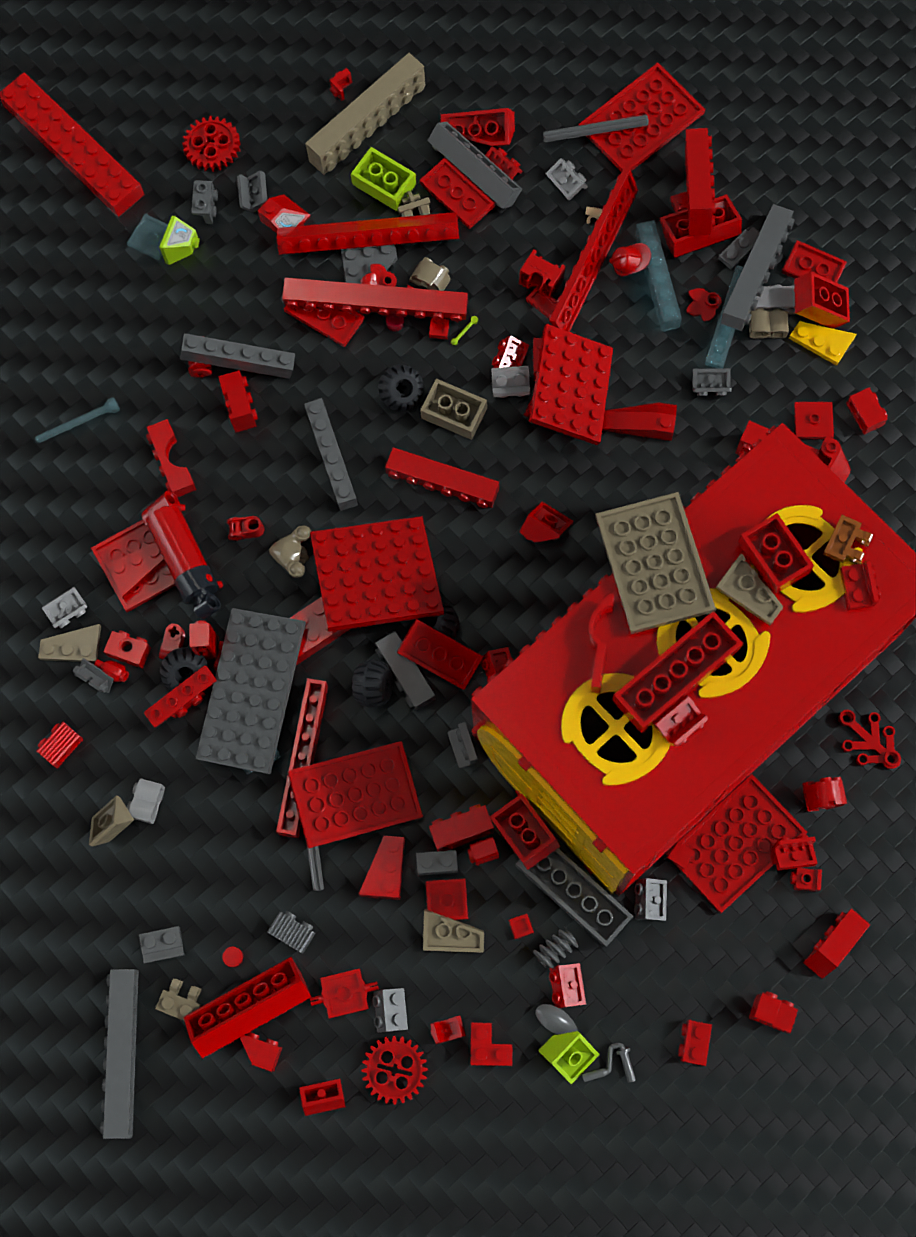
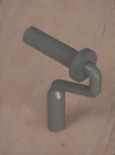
M620 1042L611 1044L608 1048L607 1069L602 1068L582 1074L584 1082L605 1077L611 1072L612 1052L616 1048H620V1050L616 1051V1054L621 1056L628 1083L636 1081L628 1052L631 1051L630 1047L625 1048Z

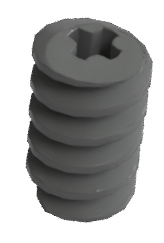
M565 926V932L561 929L558 930L559 937L554 934L551 936L553 942L548 939L545 940L547 947L539 945L540 952L535 949L533 950V953L544 967L549 966L553 968L552 961L559 963V955L565 958V950L571 953V945L576 948L579 947L577 941Z

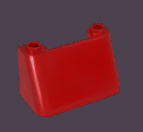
M827 435L817 457L845 483L851 471L849 463L839 442Z

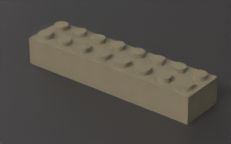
M410 53L404 56L306 142L309 162L323 175L328 171H332L340 160H344L353 149L360 146L365 138L370 137L374 130L379 126H383L391 115H395L404 104L411 101L416 93H420L424 89V65Z

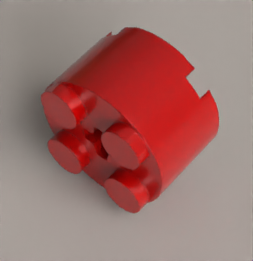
M826 777L819 779V782L810 781L802 783L808 812L836 808L847 804L841 777Z

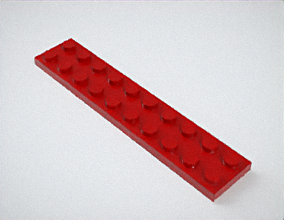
M623 168L621 174L618 175L617 183L614 189L611 190L609 199L603 206L599 219L595 222V228L592 234L588 236L587 244L584 250L581 251L577 264L573 267L572 275L565 283V289L562 295L559 296L554 311L550 314L549 321L552 326L570 332L634 201L638 188L632 172L628 168Z

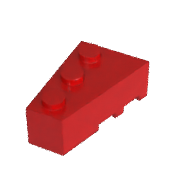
M240 370L218 376L235 433L257 427L255 420L258 419L256 410L251 409L250 405L253 403L251 393H247L245 388L248 387L246 376H242Z
M383 837L359 892L360 897L400 900L405 848L404 837Z
M852 908L846 913L842 911L835 919L837 923L834 926L831 925L825 931L824 935L826 936L814 945V950L803 962L821 979L839 966L870 926Z

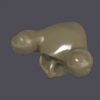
M304 525L297 527L290 535L275 542L269 549L273 559L284 567L289 575L295 578L303 576L305 572L303 564L309 560L307 550L301 545V542L311 537V530Z

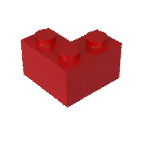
M768 991L756 995L749 1019L782 1032L791 1033L798 1009L793 1007L794 1004L786 1000L781 1001L777 999L778 995Z
M471 1023V1065L512 1066V1044H492V1023Z

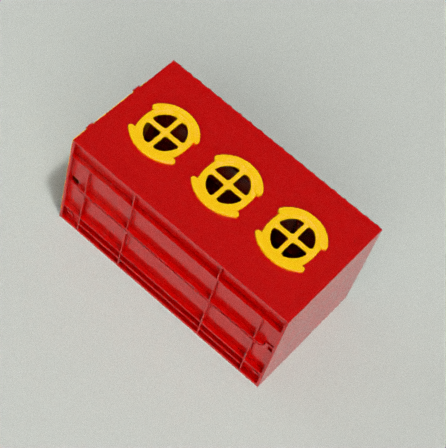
M783 422L778 427L774 425L766 433L767 437L763 440L758 439L751 446L752 450L749 453H742L737 458V463L733 467L730 465L726 467L721 473L722 477L717 481L713 479L706 486L707 490L702 494L700 492L691 499L692 503L687 508L683 506L715 608L728 613L730 619L725 624L730 629L735 625L741 626L747 640L745 659L742 662H737L731 657L726 661L732 668L729 674L723 676L709 675L687 694L699 711L708 717V720L700 730L690 734L684 744L676 747L668 744L654 724H652L653 735L651 745L647 749H642L624 730V726L630 721L627 716L624 715L619 720H615L596 700L600 694L592 693L591 691L597 649L594 648L590 639L589 621L593 612L609 594H615L614 611L600 618L594 630L600 642L607 645L601 693L619 691L676 643V628L679 622L631 634L613 573L610 576L606 574L598 582V587L594 590L590 588L582 596L584 599L580 603H573L567 609L568 613L563 618L559 616L552 622L551 625L553 627L547 632L545 630L540 632L535 638L537 640L531 646L527 644L519 652L521 655L515 660L513 658L504 665L505 669L500 674L494 673L488 679L489 683L484 688L479 687L472 693V735L474 740L486 752L502 776L516 790V794L518 796L520 794L525 796L542 820L584 864L583 867L591 875L593 874L611 895L615 892L619 897L894 642L916 618V552ZM778 513L814 564L812 571L824 582L825 586L816 591H805L788 586L775 594L783 608L769 626L718 591L716 587L741 553L746 558L750 567L754 568L764 585L767 586L738 544V540L741 534ZM841 515L862 523L860 529L873 534L868 547L860 544L855 539L851 548L865 553L861 563L870 560L871 565L875 567L876 578L874 579L876 586L880 589L881 597L879 602L873 607L848 610L840 568L855 564L847 558L842 563L823 554ZM695 618L685 620L692 628L699 623ZM586 706H591L609 725V729L593 744L586 743L580 726L581 714ZM618 735L635 752L637 758L629 763H614L601 758L597 754V750L612 736Z

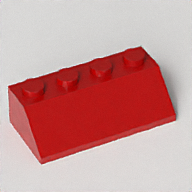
M727 194L712 200V202H716V214H712L715 215V227L711 228V235H689L688 208L660 218L667 246L674 258L741 234L742 218Z

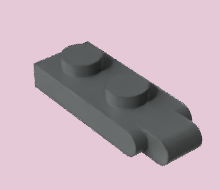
M752 227L749 231L745 229L719 255L718 259L732 270L753 249L760 231L755 227Z

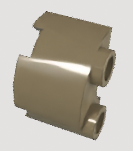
M424 257L419 262L409 281L419 287L424 286L428 290L444 291L451 279L448 275V268L443 265L438 266L431 259Z

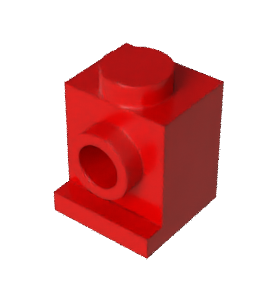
M794 869V872H791L790 883L794 884L793 889L812 892L820 891L822 870ZM804 875L809 876V882L803 880Z

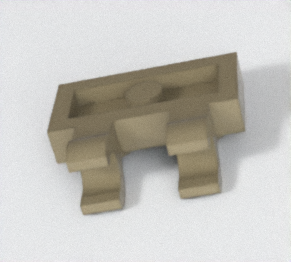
M173 978L170 990L162 991L155 1009L184 1021V1016L201 1007V1004L196 1003L201 988L192 986L188 999L178 995L183 981Z

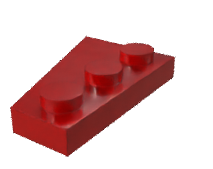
M154 542L107 565L124 599L134 587L142 583L141 581L148 574L153 573L165 560L157 543Z

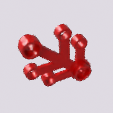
M844 710L839 714L838 720L840 724L849 726L864 740L860 742L845 740L841 745L844 752L875 750L880 754L868 756L865 753H861L856 758L858 765L865 766L867 763H882L888 769H894L900 765L901 756L894 749L895 729L892 726H886L882 730V735L886 738V748L880 744V715L878 713L872 712L867 717V721L871 725V735L855 721L856 716L853 711ZM843 716H848L849 722H845ZM871 716H876L877 721L873 722ZM886 729H890L892 731V735H887L885 732ZM845 743H849L851 749H846ZM861 756L865 757V763L860 762L859 758ZM888 756L893 757V763L887 760Z

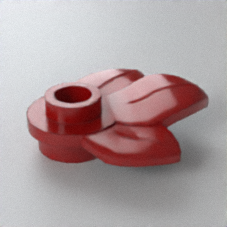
M371 264V273L366 274L360 281L361 284L395 287L397 283L396 276L391 272H387L381 264ZM390 278L391 283L386 284L384 279Z
M703 288L690 290L689 295L693 302L688 306L686 312L693 316L701 315L703 321H709L715 316L716 309L720 307L721 297L715 292L708 293ZM713 300L715 304H711L709 301Z

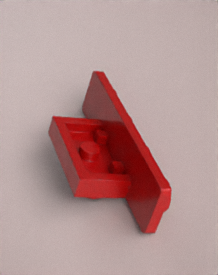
M203 666L144 711V714L154 727H158L171 716L181 718L192 705L197 706L204 700L203 697L206 695L204 691L214 684L217 679L207 666Z

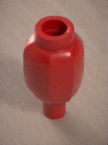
M97 659L94 665L112 677L113 681L125 682L127 680L129 672L126 671L124 665L111 660L103 662Z

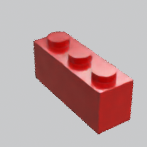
M195 621V624H190V648L196 655L202 654L206 660H216L219 652V637L210 623H207V621Z

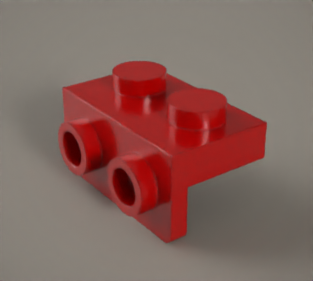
M685 695L655 720L653 724L664 740L676 747L684 744L690 734L700 730L708 720V717L699 711L689 696Z
M802 835L796 839H789V837L778 839L772 846L777 870L817 865L813 844L816 842L815 837Z

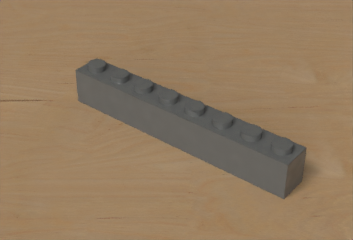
M772 205L723 311L721 324L740 331L743 330L745 324H749L752 316L750 312L751 310L755 311L758 303L756 299L761 297L764 286L762 285L768 282L771 274L769 270L774 269L777 261L775 257L779 256L783 246L781 243L786 242L789 234L787 230H791L795 221L792 218L793 210Z
M135 969L110 970V974L107 975V986L110 989L109 995L106 996V1007H109V1013L105 1018L108 1036L104 1039L107 1057L103 1061V1069L106 1070V1079H103L102 1089L105 1091V1100H102L101 1105L102 1113H104V1121L101 1122L100 1128L103 1139L132 1138L139 974V970Z

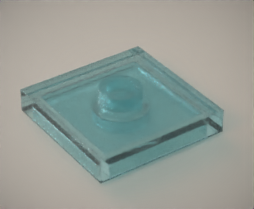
M145 214L127 242L128 246L160 260L162 253L159 246L168 224Z

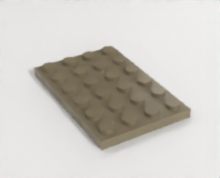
M678 492L596 514L597 523L631 634L716 611Z

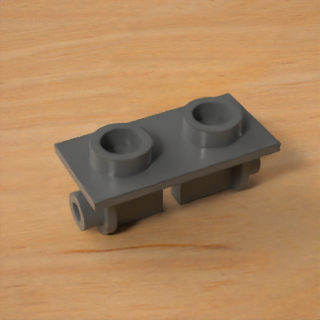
M82 659L80 667L76 666L73 669L76 677L85 682L89 680V685L97 689L98 692H110L114 679L86 659Z

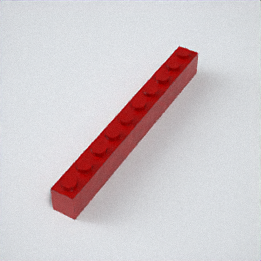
M457 212L277 228L279 254L459 239Z
M285 278L282 297L284 304L291 308L305 306L307 309L319 307L327 311L341 309L343 312H352V310L363 314L378 312L379 315H389L390 313L396 314L399 317L413 315L420 319L425 317H432L435 320L449 318L456 322L466 320L468 293L297 278Z

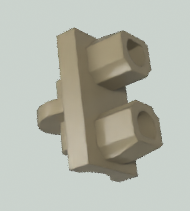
M408 191V197L402 199L403 204L406 205L399 206L397 210L398 215L402 217L413 216L412 212L416 210L419 211L420 215H430L429 197L418 200L420 199L419 194L412 195V192Z

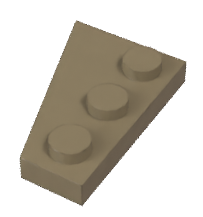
M742 553L716 587L718 591L769 626L783 608L768 586H765L758 577L754 568L752 569Z
M98 624L41 639L38 658L40 660L81 662L84 658L90 663H95L98 658L101 625Z
M424 909L423 950L484 952L483 930Z

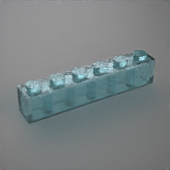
M655 221L639 223L636 225L635 237L637 243L646 244L651 251V260L645 268V273L661 331L679 328L682 318Z

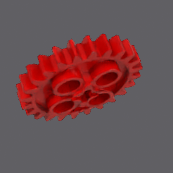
M210 116L208 121L203 117L201 123L196 120L197 125L191 124V130H186L187 136H183L184 142L182 145L187 160H191V164L193 166L197 165L198 169L203 166L205 171H207L208 167H211L212 172H214L215 167L221 170V165L227 168V162L233 163L232 157L237 158L236 152H240L239 145L241 143L236 127H232L231 122L226 123L225 118L220 122L218 116L215 120H212Z
M393 1036L392 1042L385 1037L384 1044L378 1040V1048L371 1046L373 1053H366L369 1060L362 1061V1063L367 1065V1068L361 1070V1072L367 1073V1076L362 1078V1080H369L366 1088H373L371 1095L379 1094L377 1100L385 1097L386 1104H388L390 1098L393 1099L394 1105H396L398 1098H400L402 1103H405V1096L412 1100L411 1093L419 1094L417 1086L424 1087L420 1081L421 1079H427L426 1076L422 1075L424 1071L428 1070V1068L422 1067V1064L426 1063L427 1060L420 1059L424 1052L417 1053L416 1050L419 1046L411 1047L412 1040L405 1044L404 1037H401L399 1042L396 1036ZM386 1051H390L393 1055L390 1063H385L382 1060V1055ZM406 1056L411 1057L413 1060L410 1068L402 1066V1059ZM382 1064L394 1067L397 1064L398 1069L412 1072L413 1075L408 1076L396 1073L393 1076L392 1071L378 1068L377 1065ZM382 1071L388 1076V1080L384 1084L377 1081V1075ZM399 1077L407 1079L408 1085L406 1088L400 1089L397 1086V1079Z

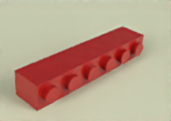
M394 447L385 467L386 474L393 479L401 478L412 485H423L425 489L430 491L435 489L441 491L446 496H457L464 502L472 501L482 508L493 507L499 490V481Z

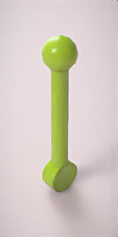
M472 316L471 322L456 338L451 340L452 345H457L458 340L473 324L478 322L476 316Z

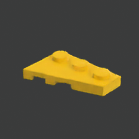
M799 321L789 339L837 366L857 334Z

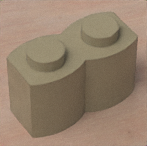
M755 309V311L750 312L752 314L749 322L750 338L787 337L789 332L787 311L774 309L769 312L764 311V309Z

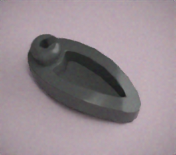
M542 1004L536 1008V1017L549 1031L558 1035L578 1031L573 1020L558 1007Z

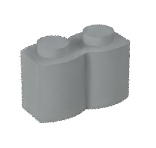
M139 779V782L134 784V798L127 805V809L133 819L149 824L154 823L165 790L162 784L144 779Z

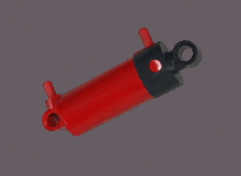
M166 491L147 507L141 516L145 525L150 528L185 604H194L193 609L196 615L201 619H207L221 607L219 599L214 594L223 587L222 581H216L182 513L186 509L185 505L180 504L173 492Z

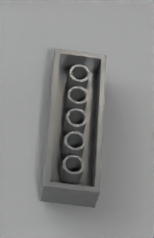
M559 848L529 870L526 869L520 860L516 863V867L604 948L610 944L633 917L630 912Z

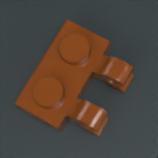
M841 515L823 554L842 563L847 558L854 564H860L865 553L851 548L852 543L855 539L860 544L868 547L873 534L861 530L862 523Z

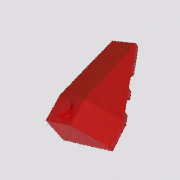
M509 108L441 114V122H448L467 140L489 146L510 145L515 131V112Z
M658 402L606 410L602 431L672 441L677 405Z

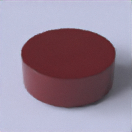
M389 314L386 317L387 328L391 331L401 330L404 326V318L396 314Z

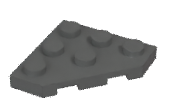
M395 244L341 249L346 283L361 284V279L366 274L371 273V264H381L387 271L397 261Z

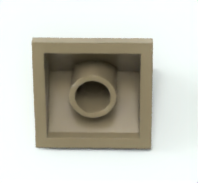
M116 795L92 817L90 846L110 842L134 821L119 796Z

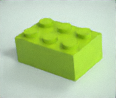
M370 147L351 173L352 185L395 211L403 203L402 199L407 197V192L412 191L416 185V174L372 147Z

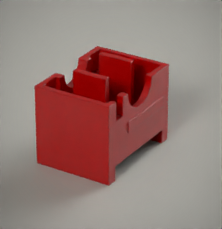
M533 250L520 269L519 284L528 289L533 286H539V294L544 296L542 292L545 291L551 298L564 280L566 266L562 264L559 268L557 264L553 265L542 259V256H536L537 251Z

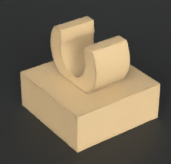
M587 206L585 214L590 215L587 218V224H590V220L593 217L599 219L602 209Z

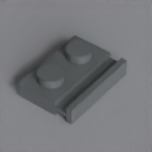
M179 926L139 934L144 964L185 956Z

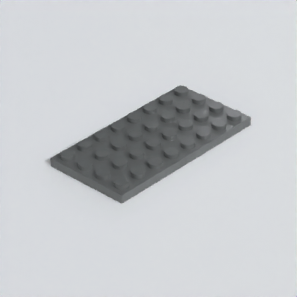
M235 608L231 609L215 676L217 681L213 684L196 754L197 760L271 774L306 625L305 621Z

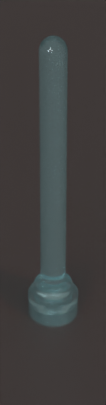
M112 397L104 403V406L36 436L35 440L38 443L43 442L106 412L116 413L120 411V408L115 398Z

